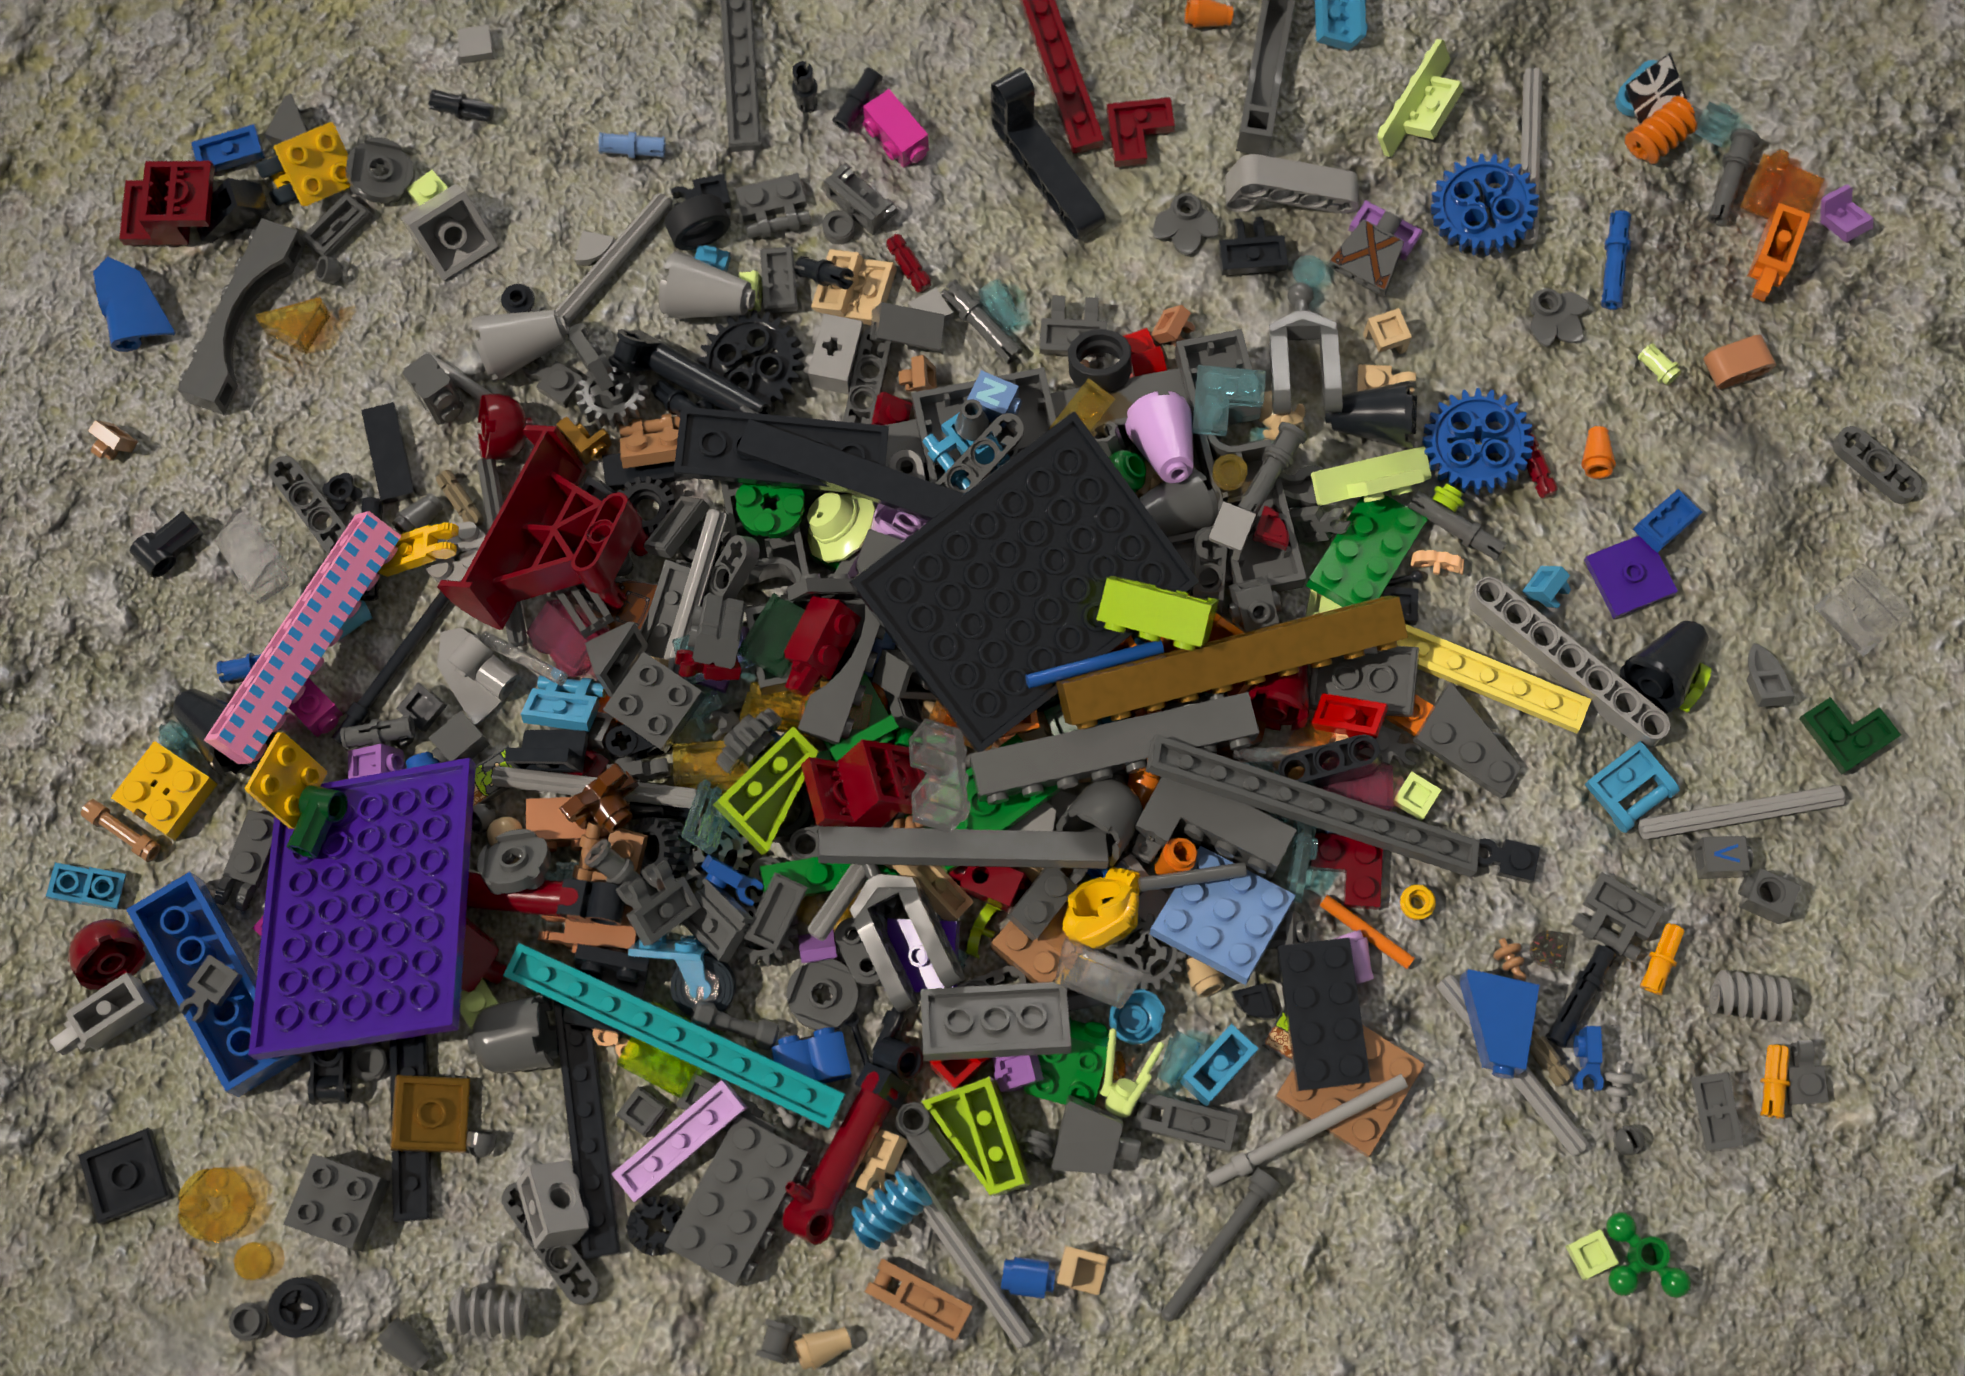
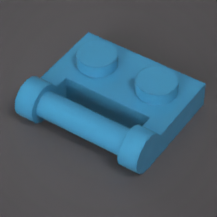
M1641 741L1584 784L1609 813L1617 828L1623 833L1631 830L1635 826L1634 822L1666 797L1672 798L1680 792L1675 780ZM1650 778H1653L1658 786L1625 811L1619 802Z

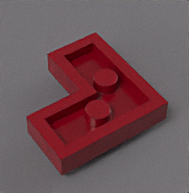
M1171 97L1107 104L1106 112L1114 167L1147 164L1144 135L1170 133L1175 130Z
M1312 833L1310 870L1345 873L1343 906L1347 908L1379 910L1381 907L1383 849L1342 835Z

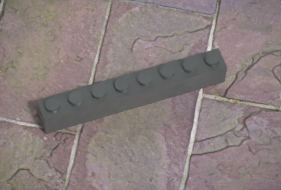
M1249 692L973 753L970 754V765L979 802L988 801V805H995L1008 801L1009 796L1023 793V797H1031L1043 793V788L1057 785L1058 789H1067L1077 786L1079 784L1078 780L1092 777V780L1096 782L1112 778L1114 776L1113 772L1127 769L1128 774L1145 771L1150 743L1155 735L1217 754V749L1230 746L1232 751L1250 747L1252 745L1251 741H1255L1259 730Z

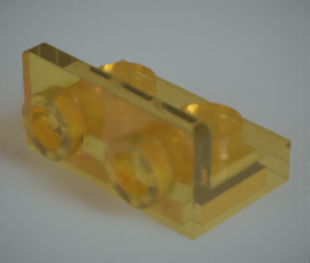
M725 741L673 744L674 786L694 788L699 792V797H702L705 792H718V794L723 795L745 774V764L742 763L737 770L727 774L715 762L722 753V749L726 747Z

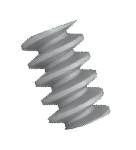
M1721 970L1716 975L1711 988L1709 1008L1711 1013L1715 1015L1719 1005H1723L1725 1016L1730 1017L1733 1008L1737 1007L1739 1017L1743 1019L1746 1017L1748 1009H1752L1754 1020H1759L1762 1012L1766 1011L1769 1022H1774L1777 1013H1781L1782 1022L1786 1024L1789 1022L1792 1014V990L1788 979L1784 977L1777 978L1775 981L1773 977L1766 975L1760 980L1757 974L1752 973L1745 977L1742 972H1735L1731 976L1729 971Z
M459 1286L449 1305L446 1332L447 1334L452 1333L456 1326L457 1333L465 1335L471 1327L472 1334L475 1337H479L486 1328L489 1338H495L499 1330H501L503 1339L508 1340L515 1331L517 1339L523 1341L528 1326L529 1306L527 1303H524L522 1292H518L514 1302H510L508 1291L504 1290L499 1301L494 1298L493 1289H489L485 1298L480 1299L479 1290L474 1287L470 1297L466 1298L464 1287Z

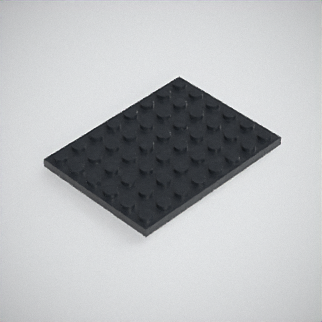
M1073 411L854 577L849 583L975 751L982 752L1058 693L1056 682L1029 689L1025 675L1107 654L1137 631L1126 628L1125 633L1112 631L1104 628L1105 622L1097 620L1108 577L1116 576L1152 584L1157 588L1176 592V590L1187 592L1199 580L1077 413Z

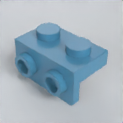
M1315 0L1316 42L1347 51L1352 49L1365 38L1367 33L1366 0Z

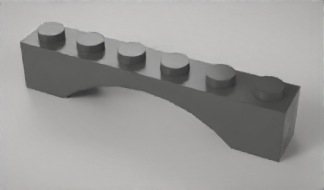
M1262 0L1236 151L1268 156L1295 0Z
M261 218L257 228L251 231L248 240L249 245L244 255L238 258L235 265V273L230 283L222 290L221 302L216 312L212 313L208 319L202 341L195 345L193 359L188 369L179 378L178 391L188 403L225 415L238 388L234 374L233 351L240 324L251 305L264 291L294 272L306 247L298 230Z
M868 529L857 560L858 573L860 574L903 540ZM866 604L861 638L853 655L843 669L829 683L809 696L798 727L800 733L835 745L840 743L841 738H849L855 721L848 718L853 705L860 706L866 689V686L860 684L865 671L872 672L878 653L872 651L876 638L883 640L886 632Z

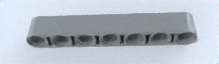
M1489 576L1477 582L1469 596L1468 603L1470 609L1568 690L1590 698L1589 707L1635 744L1641 741L1647 748L1656 746L1668 734L1670 720L1662 710L1503 582ZM1485 591L1490 593L1494 601L1487 602L1483 600L1479 592ZM1506 614H1516L1520 618L1521 623L1515 624L1510 622ZM1533 635L1545 637L1548 645L1542 646L1537 644ZM1561 657L1571 658L1575 667H1566L1562 663ZM1588 679L1598 680L1602 685V690L1593 689L1589 685ZM1616 701L1625 702L1629 706L1630 711L1628 713L1620 711L1616 706ZM1646 722L1654 725L1657 735L1647 733L1643 724Z

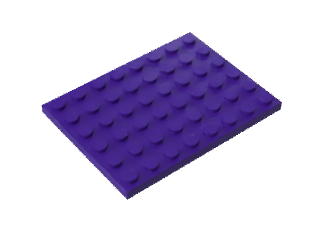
M471 758L322 783L320 787L344 792L347 796L348 808L342 820L332 823L321 850L315 859L304 857L286 847L294 829H289L274 816L248 1054L250 1057L260 1060L459 1030L476 763Z

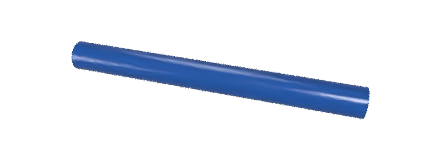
M1161 640L1160 642L1153 641L1027 674L1025 679L1028 688L1031 689L1163 654L1164 647Z

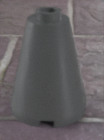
M1193 468L1192 474L1184 481L1167 483L1163 480L1139 498L1166 537L1199 531L1204 527L1213 526L1218 516L1216 495L1213 489L1207 490L1203 483L1207 478L1195 468Z

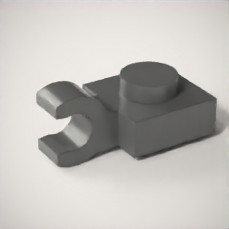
M1813 1040L1791 1043L1794 1067L1788 1068L1787 1081L1791 1082L1790 1086L1786 1087L1788 1105L1828 1103L1824 1066H1813L1815 1057Z

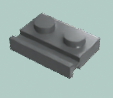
M704 877L702 881L704 886L701 891H696L694 894L701 908L681 923L718 961L729 962L746 934L744 929L748 923L752 924L754 919L723 888L713 884Z

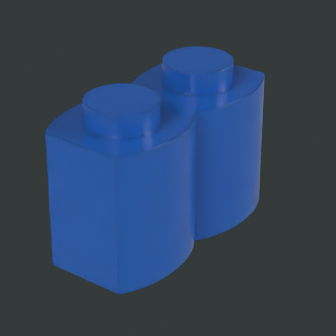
M834 1027L816 1030L813 1032L814 1037L800 1040L799 1035L784 1037L778 1040L777 1046L771 1047L774 1061L823 1084L852 1077L843 1032H835Z

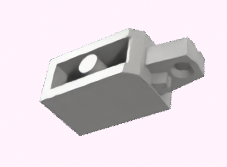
M126 972L69 1009L66 1014L68 1021L64 1023L66 1029L52 1038L50 1042L56 1052L61 1055H66L76 1048H79L80 1051H84L89 1047L96 1050L156 1011L158 1007L143 982Z

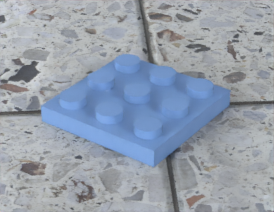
M1200 846L1197 851L1196 863L1190 870L1234 863ZM1248 870L1247 875L1244 877L1175 887L1152 925L1150 935L1246 985L1293 904L1296 895Z

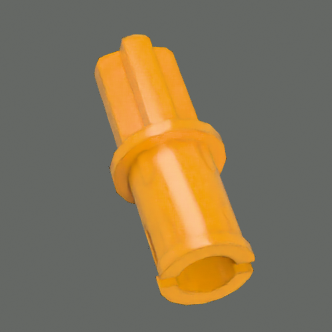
M1672 923L1665 925L1656 951L1650 952L1648 955L1651 959L1640 983V987L1644 988V990L1657 995L1663 994L1672 967L1677 966L1674 958L1684 935L1682 927Z
M1774 1044L1767 1047L1765 1078H1761L1760 1081L1764 1084L1761 1116L1770 1118L1775 1116L1778 1119H1785L1786 1087H1789L1791 1083L1787 1081L1790 1050L1786 1046Z

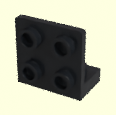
M578 944L575 954V968L642 999L650 958L628 956V953ZM568 1006L565 1008L563 1017L565 1024L630 1036Z

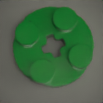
M742 483L736 492V510L740 522L748 532L756 536L759 534L761 536H769L770 539H778L792 533L800 525L805 511V497L802 488ZM766 498H777L779 500L776 503V510L772 511L770 508L763 509L761 507L765 504L764 500Z

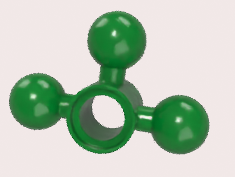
M1617 1212L1611 1215L1606 1223L1608 1235L1617 1242H1627L1630 1245L1627 1252L1629 1266H1617L1609 1273L1608 1283L1611 1290L1618 1295L1628 1296L1636 1291L1639 1283L1638 1275L1641 1272L1649 1273L1656 1271L1661 1276V1287L1667 1295L1674 1298L1685 1296L1691 1288L1690 1276L1681 1268H1670L1667 1265L1670 1259V1251L1667 1244L1658 1237L1652 1236L1642 1239L1636 1233V1222L1629 1214ZM1644 1245H1649L1655 1251L1656 1259L1652 1265L1647 1264L1642 1259L1641 1250Z

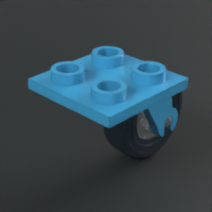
M665 934L655 943L644 946L639 938L628 949V956L672 959L676 961L678 967L672 975L671 994L678 1008L691 1016L696 1002L700 1000L715 1004L717 1011L723 1012L731 1004L735 996L736 979L731 967L727 962L718 961L712 954H709V950L694 935H683L681 940L667 939V934Z

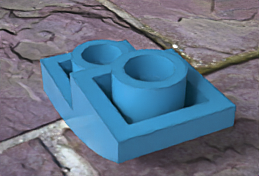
M55 862L46 898L86 906L118 909L126 874L89 867V869Z

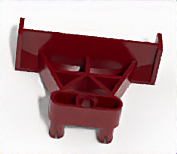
M526 425L523 433L534 445V448L462 581L441 580L437 586L452 603L465 613L498 630H503L517 602L584 583L590 592L598 594L608 610L612 611L621 608L624 605L622 601H626V595L614 582L630 548L636 556H644L648 553L643 546L649 537L642 528L641 516L624 493L616 492L608 495L601 501L578 487L587 469L558 427ZM574 547L577 548L575 553L572 550Z

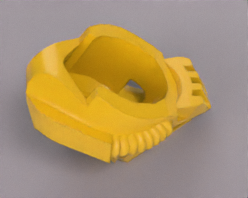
M1112 867L1104 878H1095L1078 885L1074 892L1068 895V905L1063 918V931L1067 937L1075 943L1094 949H1103L1124 939L1132 932L1138 924L1140 892L1138 878L1141 877L1140 873L1129 869ZM1112 897L1110 900L1103 904V899Z

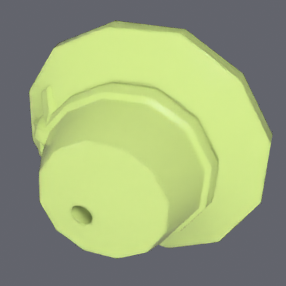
M830 492L824 493L817 498L809 508L807 515L810 524L807 541L812 555L827 563L846 560L861 549L868 529H871L873 515L876 510L874 502L850 493L840 495Z

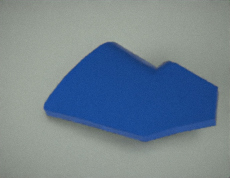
M107 256L93 271L99 307L107 321L110 345L113 350L119 352L133 351L141 346V337L176 334L139 270Z

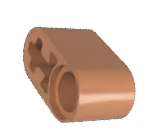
M1761 334L1717 348L1703 358L1717 389H1725L1759 377L1776 366Z

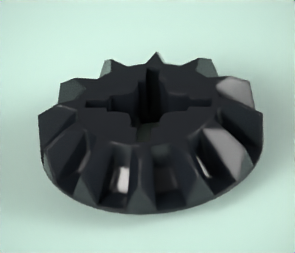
M656 1195L642 1199L630 1211L626 1225L630 1242L640 1252L651 1256H660L671 1252L672 1250L664 1245L683 1211L677 1203L666 1197ZM665 1211L661 1224L665 1226L666 1230L670 1231L669 1234L656 1231L647 1240L650 1227L646 1225L643 1218L655 1220L658 1215L661 1216L662 1212Z
M295 1277L282 1282L273 1291L269 1299L268 1317L270 1323L277 1332L286 1337L301 1338L312 1335L315 1330L324 1324L326 1312L329 1310L326 1298L327 1293L318 1282L305 1277ZM301 1294L302 1303L313 1306V1308L307 1312H301L300 1318L296 1319V1312L284 1309V1307L296 1304Z

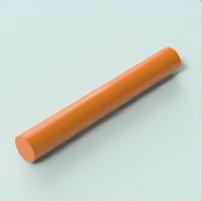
M1328 894L1319 905L1353 931L1361 929L1363 937H1367L1368 942L1404 968L1408 969L1415 957Z

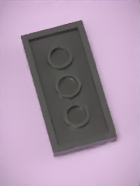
M1066 981L921 989L924 1061L1071 1053Z

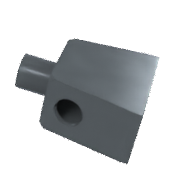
M1068 1095L1052 1158V1169L1111 1174L1115 1157L1136 1162L1141 1141L1121 1136L1123 1118L1077 1097Z

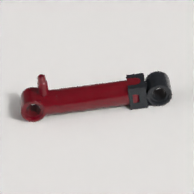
M469 872L467 907L564 917L572 922L620 926L625 902L615 890L620 885L606 882L590 883L587 880L564 878L563 882L545 880L540 887L533 890L525 889L514 893L493 894L482 880L480 873Z
M891 1036L884 1037L875 1046L872 1059L873 1064L866 1062L855 1082L860 1091L808 1185L805 1188L798 1183L790 1181L785 1186L786 1192L794 1198L788 1204L783 1214V1226L788 1232L814 1245L822 1244L829 1238L834 1228L833 1214L892 1107L900 1109L911 1089V1086L904 1081L914 1079L921 1071L923 1053L919 1047Z

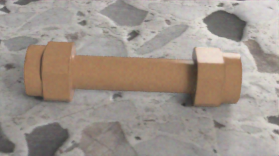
M92 799L88 801L82 808L81 816L96 827L101 825L130 845L132 847L131 851L146 862L152 861L160 852L161 845L146 834L139 835L110 815V809L97 800Z

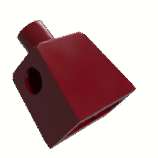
M958 866L948 874L950 877L961 881L960 887L968 895L1008 913L1032 884L1023 872L1010 867ZM985 877H988L984 883H981Z
M467 918L461 990L472 992L482 978L495 985L499 984L504 978L503 975L507 966L495 960L499 953V948L495 941Z

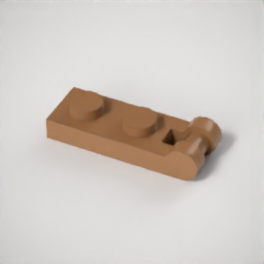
M881 1258L876 1268L879 1272L874 1282L868 1283L864 1292L956 1341L973 1306ZM892 1277L901 1281L895 1295L886 1291Z

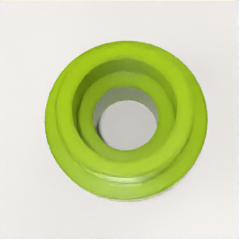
M1447 483L1443 488L1440 486L1435 487L1434 491L1436 494L1432 499L1455 513L1459 507H1464L1465 502L1461 500L1463 496L1461 491Z

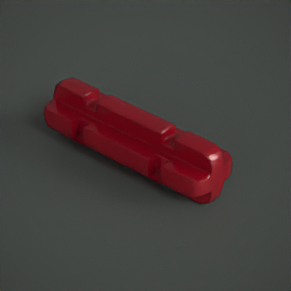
M895 234L889 237L886 241L887 248L896 257L895 260L906 277L912 281L911 284L916 292L921 293L930 288V277L926 271L922 270V265L910 247L906 246L907 243L902 235Z
M1528 434L1534 437L1533 446L1528 447L1533 451L1531 459H1525L1527 469L1532 481L1538 484L1535 486L1538 495L1541 498H1547L1554 495L1558 487L1554 478L1549 476L1552 473L1542 450L1537 449L1539 443L1536 436Z

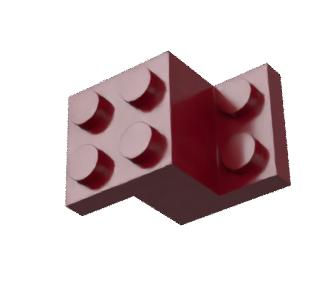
M145 161L143 180H125L119 236L122 244L189 245L190 227H209L215 172L213 163L211 161Z
M862 739L838 762L808 757L801 764L817 826L881 828L899 812L921 816L923 813L930 814L935 810L919 752L916 748Z

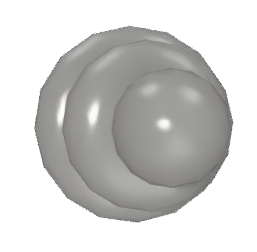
M1616 1064V1072L1607 1071L1603 1074V1078L1606 1081L1612 1082V1085L1607 1086L1605 1089L1608 1095H1612V1101L1609 1103V1109L1612 1113H1619L1622 1110L1621 1097L1629 1095V1090L1623 1087L1624 1084H1632L1635 1080L1634 1076L1623 1073L1624 1064Z

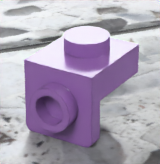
M1848 184L1830 192L1821 199L1820 223L1845 242L1872 229L1874 222L1872 216L1852 202L1853 188Z

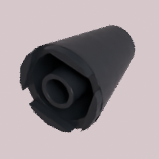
M1408 380L1342 395V412L1325 413L1326 424H1331L1333 431L1403 448H1414L1415 442L1408 440L1409 434H1416L1417 396L1410 395V388H1417L1416 381Z
M1694 621L1678 623L1627 659L1620 668V677L1665 714L1671 713L1675 708L1678 709L1687 696L1708 645L1709 637L1705 628Z
M198 689L184 691L174 701L173 714L210 767L222 776H226L225 773L230 771L238 774L250 767L247 764H237L204 741L229 702Z

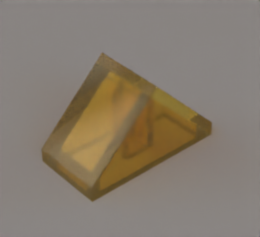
M321 297L256 314L258 323L267 335L304 354L308 352L331 317Z

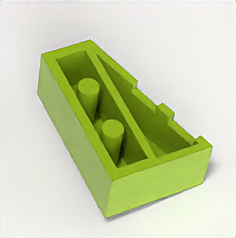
M1110 576L1106 579L1097 620L1105 622L1104 628L1112 631L1125 633L1126 628L1140 631L1139 637L1160 642V638L1164 637L1175 640L1173 645L1175 647L1194 651L1195 646L1202 647L1209 641L1219 599L1208 597V600L1188 596L1187 592L1179 590L1173 592L1157 588L1152 584Z
M793 726L713 804L761 855L769 851L773 843L772 841L805 779L801 764L808 757L816 758L818 751Z
M988 1077L921 1101L941 1126L948 1139L951 1140L960 1152L964 1161L990 1196L998 1197L1031 1185L998 1083L995 1079Z

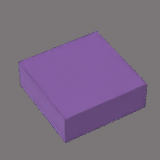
M834 930L830 932L824 941H820L810 934L799 935V951L802 963L837 957Z

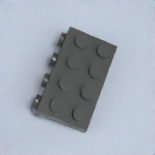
M741 1115L737 1116L664 1246L736 1287H740L742 1282L748 1284L758 1267V1263L754 1262L761 1248L767 1250L776 1234V1230L772 1227L779 1215L783 1216L788 1204L794 1200L786 1192L785 1186L790 1181L796 1184L797 1182L800 1184L804 1183L813 1166L809 1163L811 1155Z

